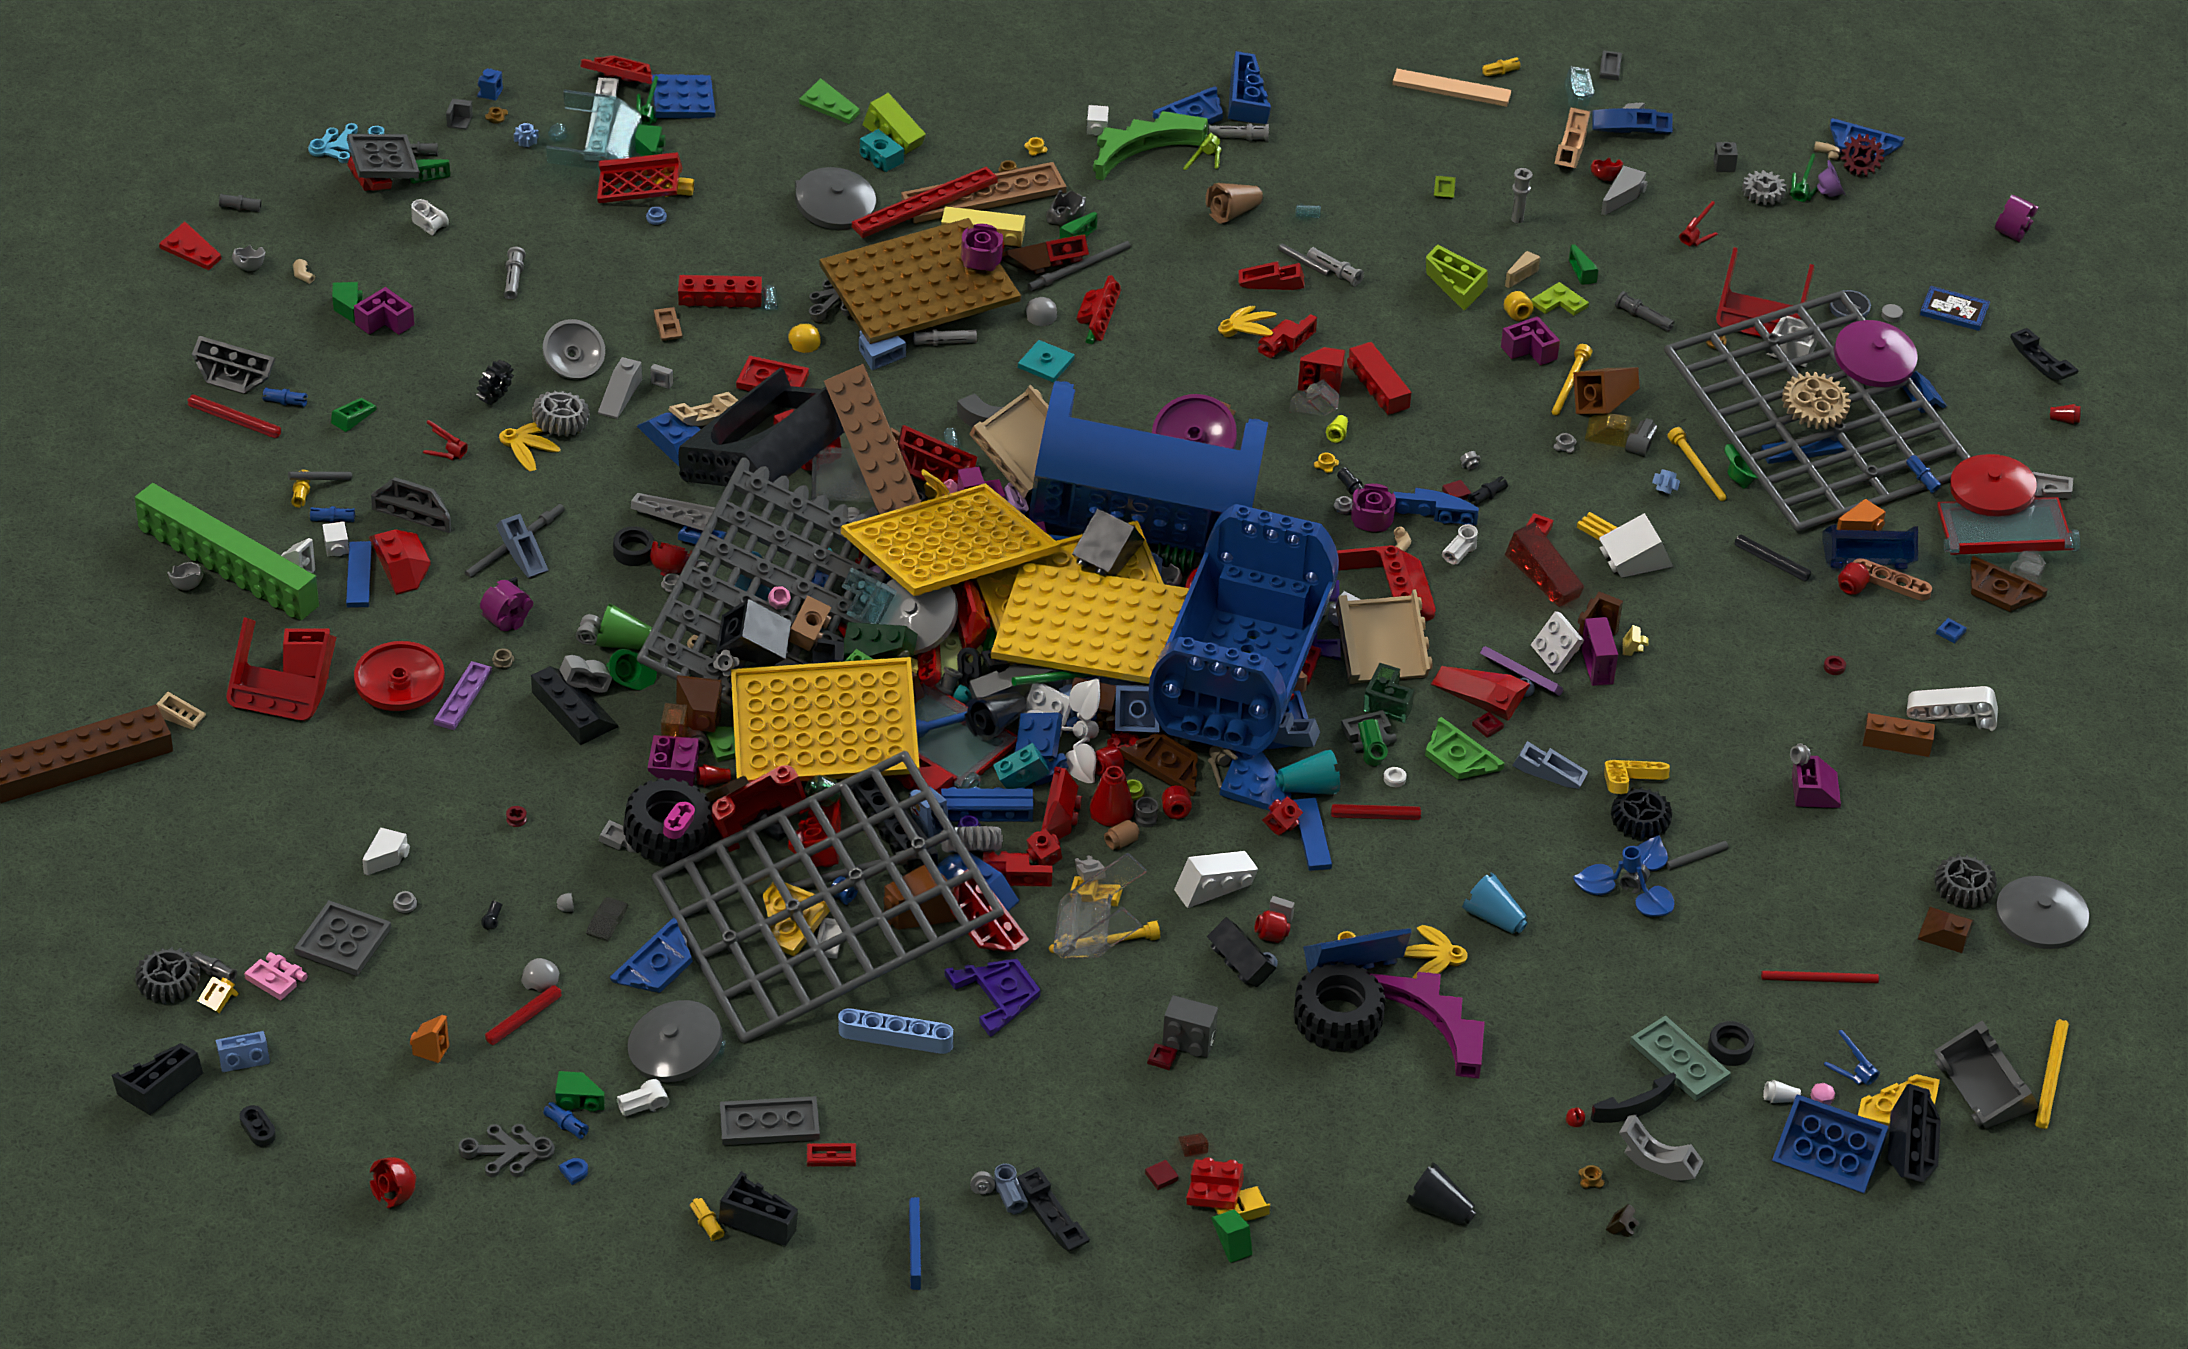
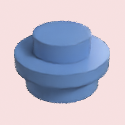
M652 207L648 210L646 219L649 223L658 225L666 221L667 215L663 208Z

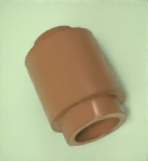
M1126 820L1108 829V832L1104 834V839L1111 850L1116 848L1119 850L1137 841L1140 831L1136 823Z

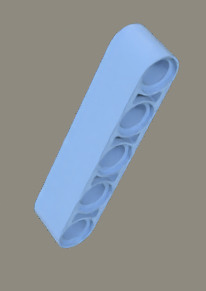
M844 1009L839 1013V1034L846 1039L940 1054L948 1053L953 1048V1029L945 1023L857 1009Z

